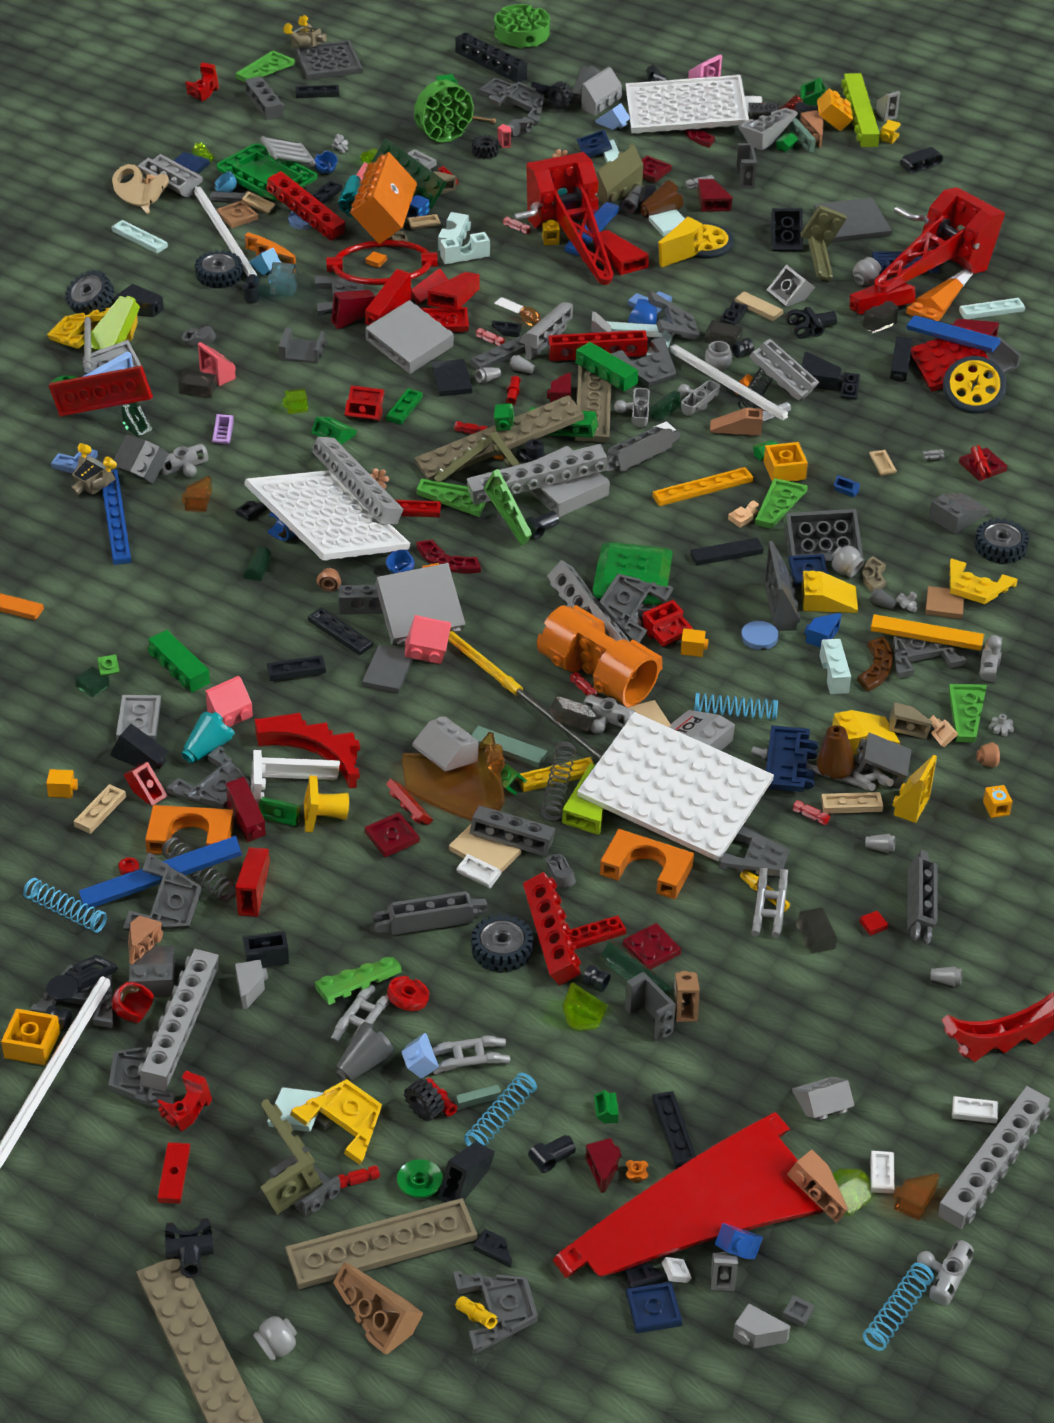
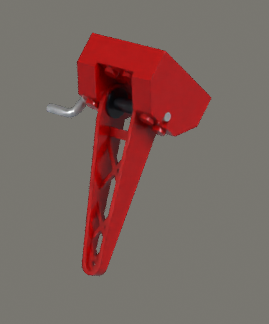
M584 152L526 163L527 211L514 214L515 220L528 218V221L535 229L543 227V223H547L548 220L558 222L596 280L603 285L610 284L613 278V271L594 214L598 211V179L592 160ZM566 188L567 194L559 195L558 190ZM573 219H578V220L584 219V220H583V223H582V226L578 225L577 223H575V222L572 221V220H573ZM583 233L592 238L596 247L595 254L585 246L581 238ZM596 260L603 264L604 272L597 268Z
M958 187L943 190L930 206L927 215L911 214L896 206L894 212L912 221H924L927 223L924 224L922 234L875 279L874 289L879 293H885L949 259L960 264L961 267L973 274L986 271L1005 212ZM960 225L965 227L961 231L958 229ZM921 256H923V258H921L920 260H918L916 263H914L913 265H911L909 268H907V269H902L904 266H906L908 263H910V262H911L912 260H914L916 257H921ZM892 275H897L892 280L886 281Z

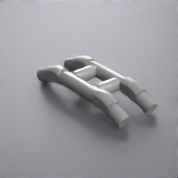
M868 763L864 765L861 772L870 770V774L862 775L860 772H857V765L852 770V776L865 790H875V784L870 782L878 780L884 786H892L894 783L892 779L883 774L876 766Z
M760 868L751 934L758 936L762 926V917L774 918L772 936L779 938L783 925L788 870L780 869L778 891L766 890L768 868ZM765 898L777 899L776 910L763 909Z
M369 985L368 988L361 990L344 1016L338 1021L331 1039L338 1042L349 1023L358 1026V1028L363 1022L373 1024L381 1011L391 1002L387 994L378 999L376 1005L366 1002L370 995L375 992L374 986ZM359 1008L370 1012L365 1020L354 1016Z
M488 1035L482 1036V1038L455 1042L448 1041L438 1044L432 1048L435 1056L453 1051L455 1058L442 1061L438 1064L439 1068L433 1072L436 1075L443 1071L456 1069V1067L483 1063L508 1064L510 1062L509 1055L496 1052L485 1054L483 1048L487 1046L504 1047L506 1040L505 1038ZM475 1048L476 1056L463 1057L462 1049Z

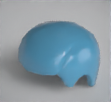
M231 171L226 172L215 181L216 187L214 188L217 192L231 193L236 187L237 180Z

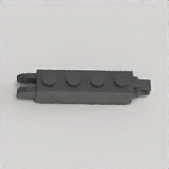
M655 426L610 447L607 451L608 470L605 471L617 470L618 472H624L631 466H636L644 460L652 459L656 454L665 453L667 449L673 447L672 443L680 438V432Z
M920 850L919 854L912 860V864L908 867L907 931H910L911 939L916 941L921 935L923 943L929 944L932 938V929L936 926L938 920L937 864L929 861L928 852Z
M464 891L392 902L388 905V910L373 913L372 920L374 923L376 922L374 924L376 932L391 931L392 935L473 923V917L487 913L488 906L486 899H471L469 893Z

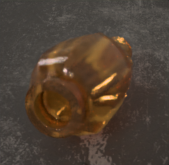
M523 306L519 311L522 320L530 326H535L541 320L540 314L532 307Z

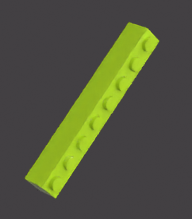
M846 73L844 74V79L841 80V88H843L845 99L851 104L852 126H855L854 132L857 134V141H859L861 147H878L880 133L862 74Z

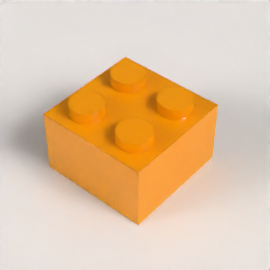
M829 88L817 100L819 115L840 132L853 120L850 102L847 99H842L838 92H833Z
M799 442L765 445L764 464L772 482L774 478L785 481L806 479L808 462Z
M16 1008L1 1041L4 1058L46 1066L60 1034L58 1016Z

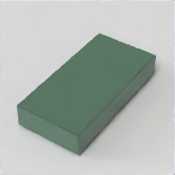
M499 1085L457 1095L454 1102L458 1106L457 1110L497 1100L501 1093Z

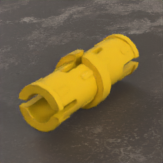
M465 1296L457 1300L456 1306L458 1307L456 1309L466 1314L472 1322H479L487 1329H492L497 1324V1316L485 1310L482 1304L474 1303Z

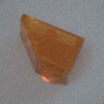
M207 476L187 486L186 492L182 494V503H185V511L207 512L212 493L211 476Z
M934 1173L906 1179L902 1187L898 1186L893 1195V1199L896 1200L894 1209L919 1221L938 1188L940 1175Z

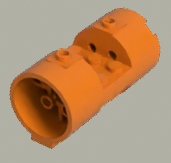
M562 605L555 609L545 620L544 624L546 626L543 633L538 634L537 649L540 654L552 660L554 665L570 672L583 669L585 673L592 674L594 688L599 693L610 696L626 707L638 705L648 696L656 683L659 672L663 669L662 656L633 639L630 642L625 639L618 641L612 639L605 634L604 621L577 605L574 607Z

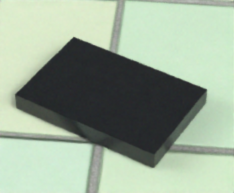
M464 359L431 362L439 396L472 393V385Z

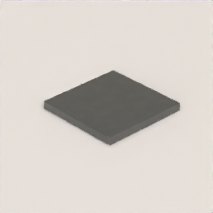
M350 40L321 43L315 47H295V52L307 80L363 73V68Z
M873 198L814 204L815 211L819 205H822L847 216V220L832 242L890 236L892 234L890 226Z

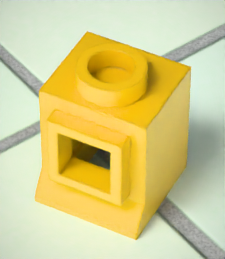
M887 119L886 124L882 126L880 131L881 141L893 144L899 137V133L895 131L900 127L901 123Z

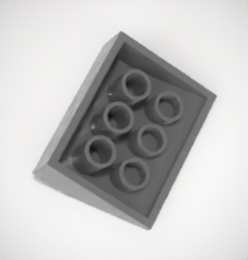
M856 509L786 513L783 526L790 556L824 554L825 561L832 562L831 556L838 547L843 548L849 545L856 548L860 552L861 558H863Z
M769 541L764 583L773 626L778 631L796 630L797 623H800V612H797V599L794 600L795 588L791 587L792 576H789L788 569L773 541Z

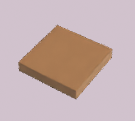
M242 201L216 209L221 219L230 228L258 220V214Z
M928 586L925 615L962 619L964 598L950 594V589Z

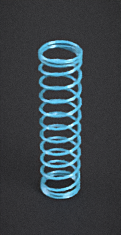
M696 693L694 711L701 712L705 697V712H709L712 700L713 714H716L720 699V711L721 715H723L726 707V702L728 699V715L731 716L735 701L736 716L738 717L743 701V713L744 717H746L749 704L751 701V717L754 718L758 703L759 718L761 719L766 702L767 719L770 718L772 705V719L776 720L777 718L778 700H772L768 714L767 699L764 700L761 711L760 699L758 698L756 700L753 712V702L752 698L750 697L748 700L745 713L744 697L741 698L738 709L737 697L735 696L733 698L730 710V700L729 696L727 695L722 711L721 695L718 696L715 708L714 695L712 694L707 709V697L704 693L701 701V706L699 709L700 693Z
M31 878L24 887V898L31 899L34 903L38 902L40 906H45L46 909H51L52 912H57L60 916L64 915L66 919H71L72 922H77L80 926L84 925L86 929H91L94 933L101 931L106 923L107 915L101 910L95 912L93 906L88 909L87 903L81 906V900L75 902L74 897L68 899L67 893L62 895L61 890L55 892V887L49 888L47 883L42 886V881L37 878ZM36 880L30 896H27L26 892L29 885ZM46 885L47 890L44 896L39 900V894L42 888ZM53 889L52 897L45 903L48 892ZM60 892L58 901L52 906L55 895ZM66 895L67 898L64 905L58 910L61 899ZM44 898V904H41L39 901ZM70 899H73L72 906L65 913L67 903ZM80 902L77 912L72 916L75 904ZM56 905H57V911H55V910L52 909V908L55 907ZM86 905L85 913L78 919L80 910ZM64 908V914L59 913V911ZM92 908L93 913L89 920L85 923L86 915ZM77 914V920L75 921L72 918ZM101 914H103L101 925L98 929L94 930V926L100 920ZM84 917L83 924L79 923V921ZM90 921V927H87L85 924Z
M518 1073L507 1089L502 1092V1095H499L497 1100L492 1103V1106L487 1109V1112L483 1113L482 1118L477 1120V1124H474L472 1129L468 1130L464 1135V1141L467 1146L472 1144L468 1135L474 1137L483 1145H489L488 1139H494L493 1133L498 1134L499 1128L504 1127V1122H509V1116L515 1115L514 1110L520 1109L519 1104H524V1099L530 1097L529 1093H534L537 1089L536 1082L530 1075ZM519 1076H524V1077H526L527 1079H529V1080L531 1081V1083H530L528 1080L524 1079V1078H520ZM519 1079L529 1083L533 1089L526 1088ZM514 1085L520 1086V1088L527 1092L528 1096H522ZM509 1090L517 1093L523 1102L516 1101L511 1096ZM504 1096L511 1098L518 1108L511 1107L506 1102ZM499 1102L510 1107L513 1113L508 1114L505 1112ZM494 1108L504 1112L508 1119L504 1120L499 1117ZM489 1114L498 1117L503 1125H497ZM484 1120H488L491 1123H493L498 1131H492L486 1125ZM479 1125L488 1129L492 1134V1138L487 1137L481 1131ZM474 1131L483 1135L487 1140V1144Z
M922 1263L912 1264L911 1269L902 1278V1282L898 1284L897 1289L888 1298V1302L883 1305L878 1315L874 1317V1322H871L869 1328L864 1331L863 1339L869 1347L878 1351H883L886 1348L889 1338L894 1337L893 1331L899 1330L898 1324H903V1318L908 1317L907 1311H912V1305L917 1304L916 1298H921V1292H925L927 1289L926 1285H930L933 1282L934 1275L930 1268ZM919 1266L925 1269L930 1274L931 1280L927 1274L914 1269V1267ZM915 1271H918L925 1275L928 1278V1280H924L921 1277H919ZM908 1277L914 1278L923 1284L924 1290H920L913 1285ZM904 1284L911 1285L915 1290L919 1291L920 1296H914L905 1288ZM899 1290L905 1291L914 1297L915 1302H909L900 1294ZM895 1297L902 1298L911 1306V1309H905L902 1305L898 1304ZM890 1303L898 1305L906 1312V1315L902 1316L893 1310ZM885 1310H890L899 1316L901 1322L898 1323L889 1317ZM881 1316L895 1323L897 1328H890L882 1321ZM876 1323L884 1325L892 1332V1335H886L877 1327ZM866 1333H871L875 1340L883 1344V1347L872 1344L867 1339Z

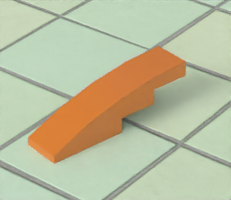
M249 232L245 234L246 249L256 251V256L274 248L282 263L280 267L293 271L296 270V257L287 249L261 236Z

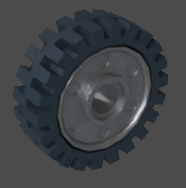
M215 250L214 253L209 251V254L203 253V256L200 255L195 262L196 278L206 287L208 285L210 288L214 286L216 288H220V286L226 288V285L230 287L242 278V260L235 253L231 254L230 251L225 253V250H221V252Z
M92 270L91 273L86 271L85 275L81 273L79 278L76 276L74 278L75 281H71V286L68 285L67 291H65L66 302L76 314L84 313L89 315L94 310L101 312V308H106V303L110 304V299L114 297V287L111 281L103 272L101 273L98 270L97 272Z
M996 518L995 521L990 519L989 522L984 521L977 528L975 549H977L978 554L981 553V557H986V560L990 561L993 559V563H997V561H1000V564H1004L1005 561L1007 564H1011L1012 561L1015 563L1026 555L1029 535L1023 526L1020 527L1019 523L1014 524L1012 520L1007 522V519H1003V521H1000V518Z
M497 914V918H494L493 915L489 916L488 920L484 918L481 920V923L478 922L476 924V928L472 931L471 951L474 960L476 959L479 965L482 964L483 968L487 969L490 967V971L493 972L495 969H498V973H503V969H506L507 972H512V967L518 970L520 965L523 967L526 961L530 960V956H532V931L528 924L525 925V921L522 919L518 921V917L515 916L510 919L508 914H505V918H502L501 914Z

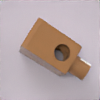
M681 971L675 973L674 1003L676 1004V1022H698L700 989L697 973ZM684 999H688L690 1004L683 1005Z

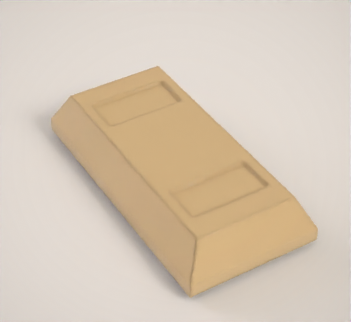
M249 191L242 198L243 203L266 214H269L275 206L274 203Z
M437 214L407 218L412 230L438 227L441 224Z
M885 450L869 452L881 476L893 475L897 472Z

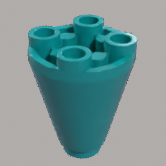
M357 175L349 177L339 197V208L349 218H353L350 212L355 201L354 197L357 195V190L361 185V178Z
M205 711L200 715L181 752L182 757L187 762L192 764L194 761L202 759L217 747L223 746L232 739V736L235 734L234 730L222 722L223 718L217 712L211 714Z

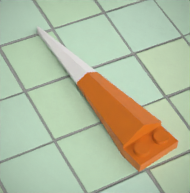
M966 269L962 270L916 298L915 302L907 307L906 313L912 316L916 315L939 321L973 273Z

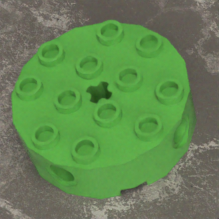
M514 4L506 6L494 16L495 37L500 43L515 46L519 49L538 47L539 44L545 42L550 36V16L544 9L532 8V5Z
M437 80L427 85L419 94L414 105L416 126L423 134L440 143L455 140L465 132L464 129L473 118L474 105L471 95L463 87L449 80Z

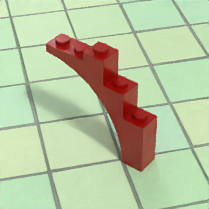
M301 713L254 719L258 746H291L316 753L326 760L340 761L339 771L344 776L349 789L357 788V779H360L359 768H355L357 751H360L359 739L355 740L353 732L333 735V731L328 729L327 722L307 725L306 720H302Z
M1054 991L1030 1007L999 1019L964 1021L947 1015L942 1019L946 1027L944 1031L949 1038H955L960 1046L958 1048L960 1054L965 1059L968 1057L974 1062L993 1048L995 1050L1000 1049L1006 1053L1023 1039L1036 1044L1054 1030Z

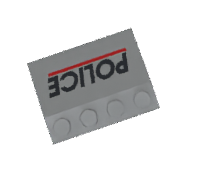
M688 710L671 723L669 728L721 751L733 741L735 724L721 715Z

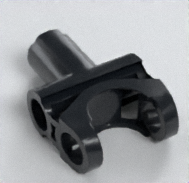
M805 307L803 310H791L785 316V320L789 325H797L794 329V334L799 339H806L808 336L813 335L815 337L821 336L824 333V327L837 324L835 311L815 314L811 307ZM792 315H795L792 320H789ZM799 318H804L803 323H799ZM801 329H804V330H805L803 333L798 334V331H799V330H801Z
M209 1218L201 1219L202 1221L199 1226L191 1231L179 1230L174 1222L166 1223L165 1246L167 1260L180 1258V1272L186 1278H195L201 1273V1256L214 1255ZM202 1230L203 1235L198 1236V1232ZM175 1233L179 1234V1238H175Z

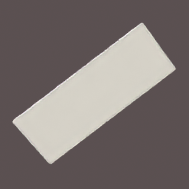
M502 297L495 302V304L516 313L521 312L525 308Z

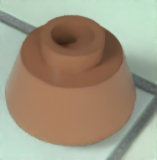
M326 568L317 576V585L324 591H335L341 586L339 573L335 569Z
M990 742L981 746L980 750H977V761L989 768L998 766L1000 761L998 745Z

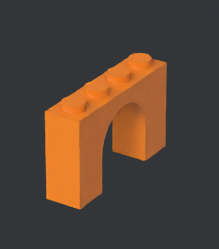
M153 805L145 839L147 854L163 855L162 848L165 842L171 839L175 832L186 827H197L208 833L206 846L231 838L234 827L233 810Z
M618 829L600 861V875L619 881L629 863L638 859H650L663 867L657 879L656 894L676 900L693 868L694 853Z

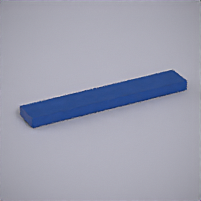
M606 202L596 212L594 217L599 232L620 211V206ZM585 233L582 234L581 238L587 247L592 238ZM570 241L565 246V252L579 256L578 251Z
M916 315L907 324V330L991 353L1001 343L998 337Z

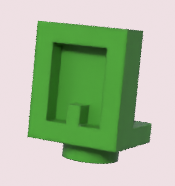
M116 654L97 658L98 671L101 676L119 673Z

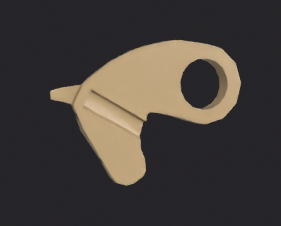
M127 164L120 167L114 173L112 183L115 192L123 201L141 206L149 214L150 205L157 201L162 191L168 185L169 179L167 175L159 174L151 183L142 184V172L136 165ZM134 174L129 182L120 183L124 176Z

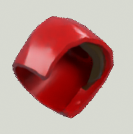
M126 982L114 992L111 1000L112 1009L122 1019L138 1024L150 1009L154 995L143 985L135 982Z

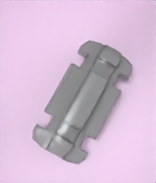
M941 449L923 452V459L926 461L944 458V451Z

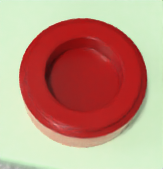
M131 857L122 859L118 864L119 873L125 875L139 870V862Z

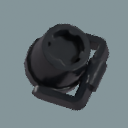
M530 439L526 443V449L518 448L515 455L523 460L524 463H528L546 454L544 444L540 439Z

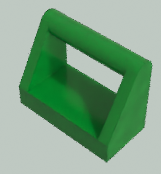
M821 77L801 85L800 102H804L806 105L818 106L817 100L826 92V87ZM806 91L815 92L813 94L806 96Z
M316 417L311 433L318 437L335 438L342 445L355 436L357 430L332 417Z

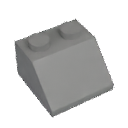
M785 265L767 291L788 307L806 300L815 287L788 265Z
M828 1077L792 1088L793 1094L805 1115L815 1118V1120L825 1119L828 1117L827 1114L833 1112L835 1114L845 1113L848 1111L847 1108L854 1106L849 1081L845 1079Z

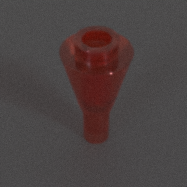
M794 95L784 106L778 109L787 108L794 110L795 105L803 101L801 97Z

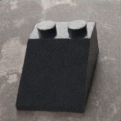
M772 208V251H803V237H801L803 230V208Z

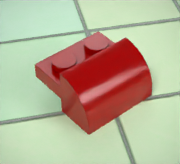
M351 386L344 416L380 421L383 412L384 389Z
M674 600L643 612L642 620L644 629L647 630V635L650 639L655 638L662 647L681 639L683 629L693 630L692 626L683 617L684 611Z

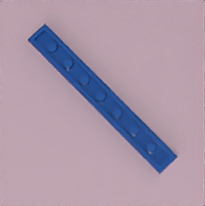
M115 469L111 470L115 480L108 484L107 487L102 488L113 565L131 563V555L118 471Z
M236 836L162 862L167 863L177 872L188 875L242 856V852ZM142 869L79 890L82 903H87L89 909L92 906L96 907L159 885L163 877L145 873Z

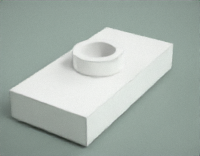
M469 854L465 856L456 868L457 873L490 889L501 875L500 869Z
M953 1096L952 1118L996 1124L998 1119V1101Z
M871 1151V1192L894 1194V1152Z

